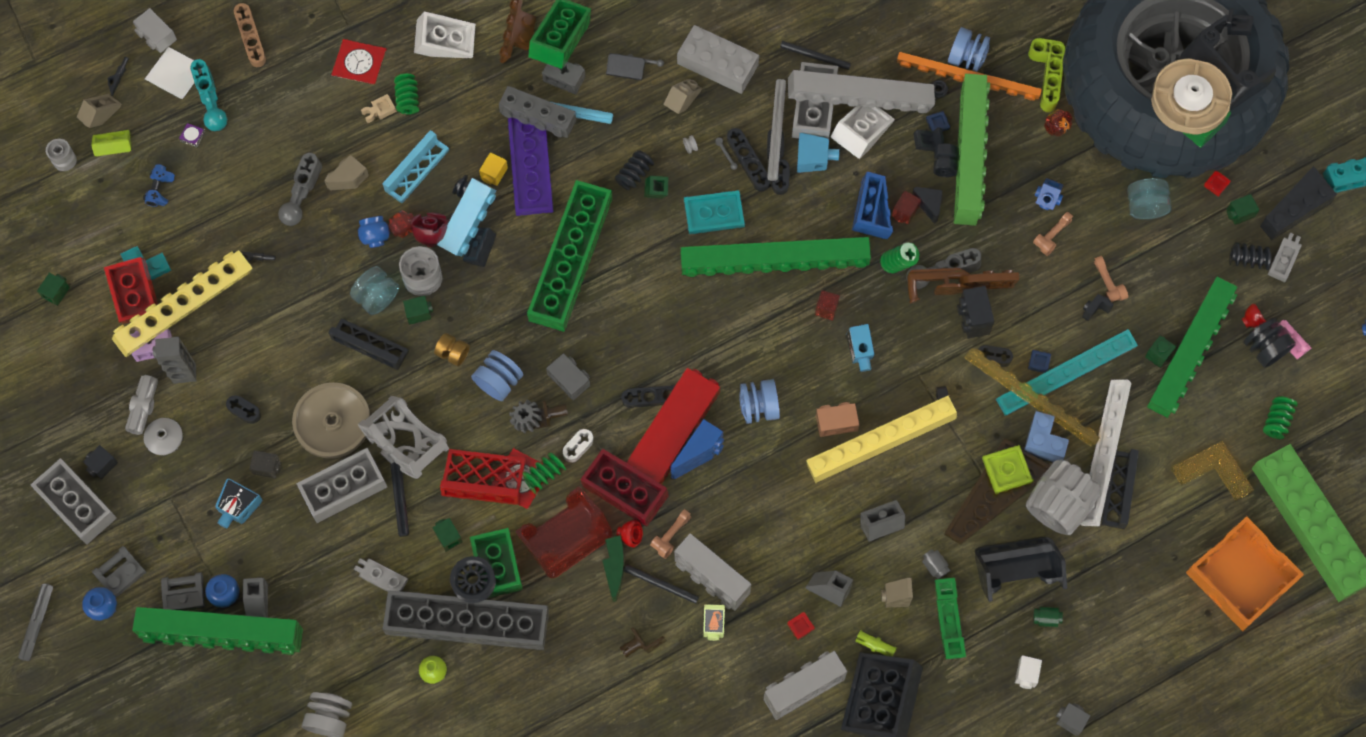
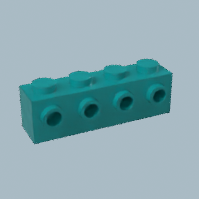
M1366 157L1360 160L1350 159L1342 164L1332 163L1327 166L1322 174L1323 178L1335 193L1365 187Z

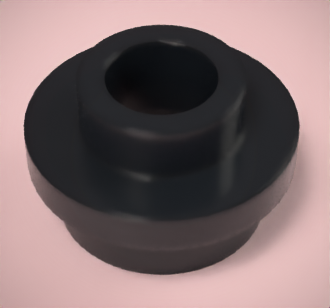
M936 80L931 83L934 84V97L942 98L947 94L948 86L944 81Z

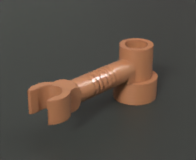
M1066 212L1044 237L1039 234L1034 239L1033 243L1041 249L1040 251L1048 256L1055 249L1056 244L1052 239L1072 222V214Z
M1103 257L1094 258V264L1108 289V292L1105 293L1106 297L1111 302L1127 299L1128 292L1123 284L1114 286Z
M685 509L680 513L668 532L662 538L656 536L650 544L664 559L674 549V546L669 543L670 539L691 518V513Z

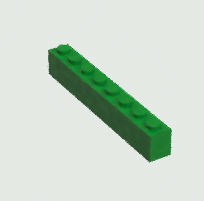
M1216 277L1147 408L1166 418L1169 417L1170 413L1175 414L1180 405L1177 403L1179 397L1183 398L1188 390L1185 385L1188 381L1192 382L1197 373L1193 371L1195 366L1200 367L1205 358L1202 355L1203 351L1209 350L1213 342L1210 340L1212 334L1217 335L1221 327L1218 324L1220 319L1224 320L1229 312L1226 309L1228 304H1233L1237 297V294H1235L1237 286Z

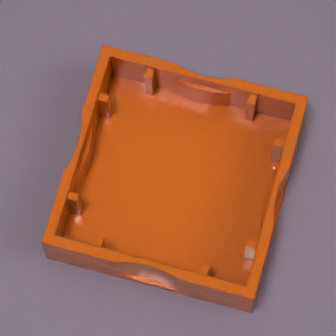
M1245 517L1186 572L1242 631L1304 575L1285 554L1271 544L1267 536L1248 517Z

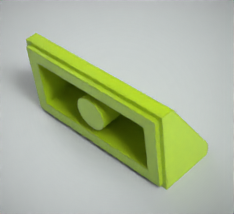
M125 130L93 135L91 146L94 155L103 156L130 152V131Z

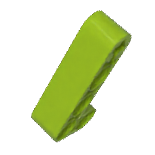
M1036 38L1031 43L1028 55L1033 61L1045 63L1040 107L1045 112H1053L1060 98L1065 45L1060 41Z

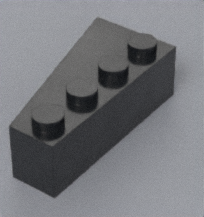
M1313 166L1266 216L1260 227L1272 241L1330 205L1337 194Z

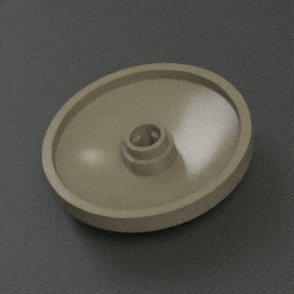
M324 383L310 389L300 398L293 412L292 425L297 440L306 451L321 458H339L352 453L364 442L366 436L358 424L362 420H366L371 414L364 397L354 388L342 383Z

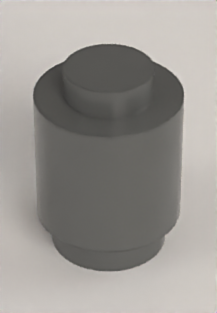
M931 549L923 555L924 560L922 563L933 577L935 576L937 579H940L950 571L948 568L949 564L938 550L934 552Z

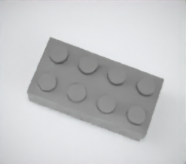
M694 25L677 53V64L742 94L759 65V55Z
M801 62L800 71L837 74L838 66ZM812 100L796 101L792 138H799V133H805L829 139L833 104L830 102L815 103Z
M368 448L296 483L316 523L387 488Z
M61 458L30 484L86 545L116 519V516Z
M689 534L674 551L675 565L684 572L686 570L690 573V577L697 584L702 583L706 587L705 590L711 596L715 597L716 595L720 598L721 604L725 605L727 609L732 608L736 611L750 595L751 583L692 534Z
M835 651L823 653L815 663L812 664L810 661L801 667L802 670L796 674L791 672L783 677L784 681L779 684L774 682L766 687L767 691L764 693V701L775 720L845 680L847 670Z

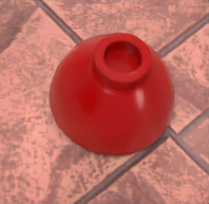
M1254 303L1245 311V317L1241 318L1247 328H1256L1266 322Z
M638 520L627 521L618 527L617 536L621 535V540L625 545L634 548L641 542L643 529Z

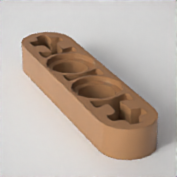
M240 3L235 6L234 15L248 59L252 66L261 67L265 64L266 57L249 6ZM242 10H244L246 19H243V18H242V15H241V11H242ZM246 24L252 25V29L249 31H244L243 27ZM252 39L257 40V44H256V45H254V46H249V45H247L248 42H249V40H252ZM256 51H257L258 56H259V60H257V61H256L255 55H254V52H256Z

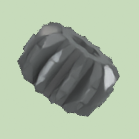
M526 400L524 404L522 401H519L518 407L513 406L515 411L509 413L512 418L510 423L514 425L517 431L521 430L525 434L528 429L530 432H533V427H539L538 421L543 420L540 415L542 410L538 408L535 402L531 403L529 400Z

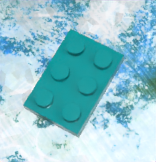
M739 190L684 197L689 234L745 227Z

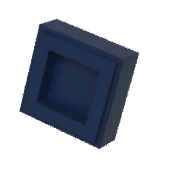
M944 111L926 116L930 131L933 132L938 127L942 128V132L950 129Z
M1032 350L1028 369L1041 373L1048 372L1051 354Z

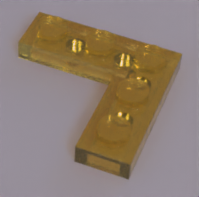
M1223 441L1173 466L1171 469L1180 484L1184 485L1215 468L1235 501L1254 491Z

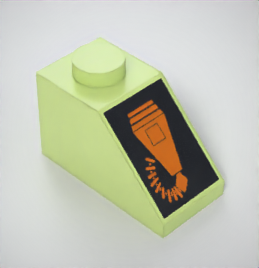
M704 604V637H707L708 640L717 641L719 638L724 637L725 605Z

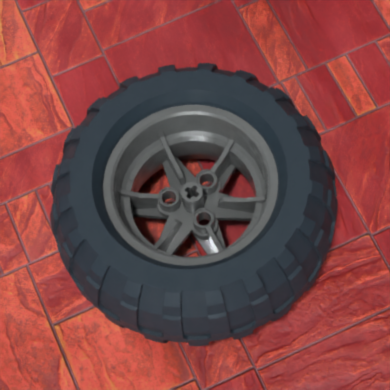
M1088 0L1074 22L1067 40L1063 56L1064 90L1068 104L1072 105L1074 109L1075 121L1082 132L1088 133L1094 140V146L1104 155L1109 153L1114 158L1122 162L1121 165L1130 170L1137 168L1151 172V175L1154 177L1166 178L1169 175H1181L1185 178L1200 176L1205 171L1212 169L1217 171L1230 165L1240 155H1244L1258 145L1276 119L1287 94L1289 51L1283 42L1281 23L1267 9L1266 0ZM1232 8L1234 9V15L1253 16L1251 36L1227 35V27H1224L1220 33L1218 44L1213 48L1236 74L1244 70H1250L1260 78L1273 68L1276 69V73L1267 87L1231 110L1227 123L1200 148L1182 132L1169 128L1158 118L1152 106L1151 93H1153L1154 82L1161 70L1170 63L1179 60L1181 53L1184 51L1181 41L1190 44L1205 28L1226 14L1229 15V9ZM1164 38L1163 48H1156L1155 50L1142 43L1150 39ZM1128 60L1147 70L1148 73L1140 80H1136L1129 70Z

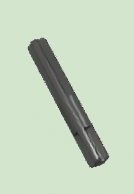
M49 584L41 585L18 656L21 660L29 661L53 590V586Z

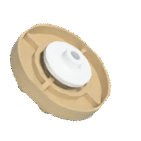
M1182 59L1170 63L1158 74L1154 82L1151 102L1158 118L1169 128L1190 134H1202L1215 129L1223 122L1230 109L1232 89L1226 76L1214 65L1193 59Z

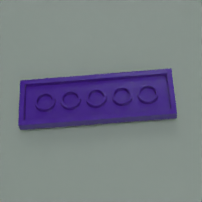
M513 117L508 118L516 216L552 213L553 203L546 130H539L529 123L523 124Z

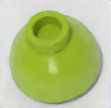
M428 656L419 665L420 677L423 681L430 684L440 682L447 672L446 663L438 656Z

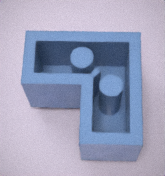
M1036 411L1031 422L1024 450L1037 458L1050 462L1063 460L1069 440L1050 434L1055 416Z

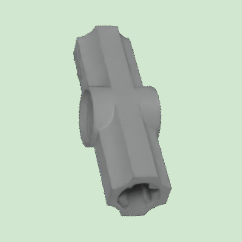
M148 375L141 376L136 395H133L130 400V414L125 427L127 432L136 435L143 434L147 417L151 415L154 408L153 397L158 385L157 378Z

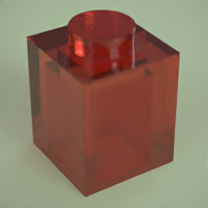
M904 191L893 209L892 216L901 223L909 224L920 206L921 199Z
M822 290L815 315L833 321L840 296Z

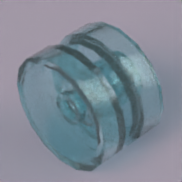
M1163 179L1139 180L1127 188L1130 201L1129 211L1130 215L1134 218H1159L1168 214L1172 209L1171 199L1168 197L1170 194L1169 184Z
M376 266L370 268L359 277L351 289L350 296L356 303L362 304L363 309L369 315H375L392 302L398 293L399 285L392 278L387 277L383 269Z

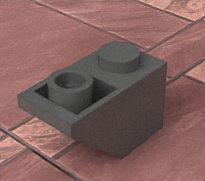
M837 571L816 572L807 584L806 589L841 607L850 593L853 579Z
M264 578L243 579V601L246 616L268 618V583Z

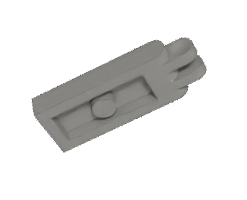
M1291 232L1288 238H1283L1267 274L1283 282L1287 280L1302 246L1299 244L1301 237L1297 235L1295 241H1292L1294 234Z
M359 559L358 563L364 566L363 569L359 566L354 568L355 571L360 573V578L387 592L388 590L402 592L408 582L406 577L371 559H368L367 562Z

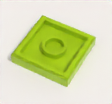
M1020 445L982 457L995 494L1033 482Z

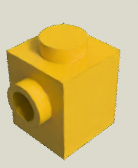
M490 153L479 170L482 181L489 185L494 184L497 186L508 169L507 161Z

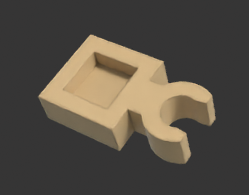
M388 94L372 101L373 107H364L361 110L363 115L370 114V116L365 118L367 123L372 122L376 116L381 120L397 112Z

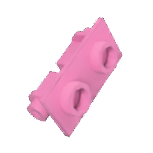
M1282 320L1278 324V326L1282 325L1284 328L1279 336L1288 333L1296 342V346L1290 351L1296 359H1299L1311 349L1308 343L1286 320Z

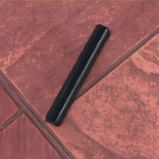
M394 462L390 464L398 535L406 537L409 535L403 474L400 470V465Z

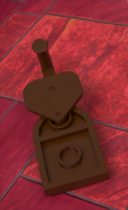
M960 268L911 270L907 276L909 303L912 304L920 300L917 295V281L944 280L943 285L936 286L934 294L955 295L962 293L963 290L986 286V289L1014 288L1019 281V272L1013 273V270H1004L1002 273L984 271L983 274L970 275V273ZM949 279H959V284L949 283Z

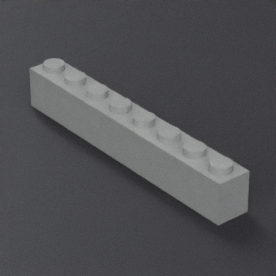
M793 70L788 77V98L795 99L796 101L812 100L815 103L830 102L834 105L842 103L849 106L862 105L867 108L882 107L885 110H912L919 113H927L935 105L934 84Z

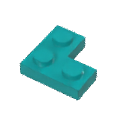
M138 246L120 254L123 261L138 257L144 258ZM163 253L146 260L151 280L172 271Z

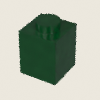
M647 177L645 179L644 197L663 199L668 196L669 177Z
M1251 194L1231 201L1227 208L1228 218L1235 225L1255 218L1259 212V208Z
M49 272L37 292L43 299L58 306L70 289V286L67 284L65 277L60 274L55 276Z
M425 296L403 301L409 325L431 320L430 313L433 312L431 301L427 302Z
M1160 335L1147 352L1145 358L1161 368L1171 356L1176 346Z
M450 518L441 519L432 527L445 552L463 543Z

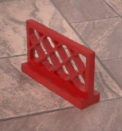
M449 449L443 480H441L440 484L441 495L519 505L526 458ZM461 456L464 461L455 466L452 462V457ZM475 458L481 459L483 463L476 468L470 463ZM494 460L502 464L495 470L489 465ZM512 463H520V469L514 473L508 467ZM467 464L471 471L463 476L458 469ZM486 466L491 473L482 478L478 471ZM506 469L510 475L501 480L497 473ZM455 471L460 476L456 481H448V476ZM473 474L479 478V481L474 484L466 480ZM494 476L498 483L494 486L488 485L485 481ZM513 478L517 482L516 489L508 488L505 483Z

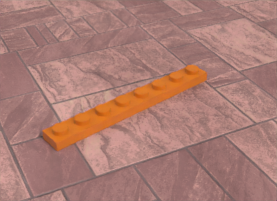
M899 52L897 62L902 67H917L921 72H936L935 75L940 77L952 76L953 80L963 82L965 73L986 75ZM987 75V82H990V90H1005L1009 95H1024L1025 99L1032 101L1040 97L1042 91L1040 88Z

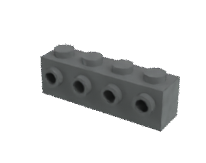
M507 86L499 103L500 113L505 117L516 118L523 124L529 123L539 130L550 131L558 137L568 138L576 121L575 111Z

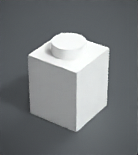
M1021 656L1015 683L1020 684V687L1025 689L1035 688L1038 684L1042 660Z

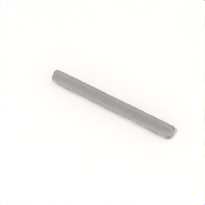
M784 79L776 80L768 166V180L770 181L778 179L786 81Z

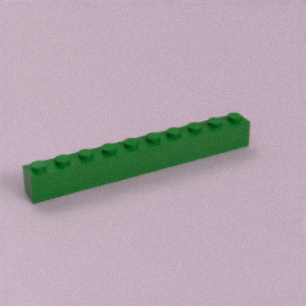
M869 237L681 247L682 275L694 277L697 274L712 276L716 273L731 275L735 272L750 274L754 271L769 273L772 270L787 272L791 269L806 271L810 268L825 270L829 267L844 269L848 266L862 268L869 265L871 259Z

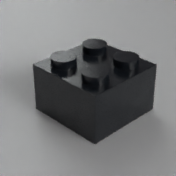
M986 286L963 290L961 297H959V304H957L958 315H961L963 322H961L963 333H966L967 339L990 335L994 324V317Z

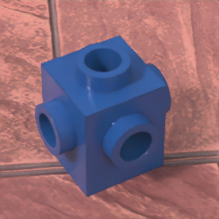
M1046 178L1043 186H1038L1035 196L1038 197L1036 204H1039L1045 210H1053L1055 205H1060L1063 195L1060 194L1063 184Z

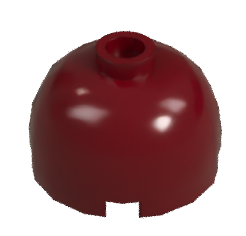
M430 212L424 217H421V214H419L411 221L413 236L419 243L428 247H435L444 238L449 220H446V216L440 213Z

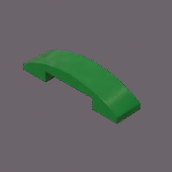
M955 578L935 580L938 619L945 659L966 658L957 604L958 596Z

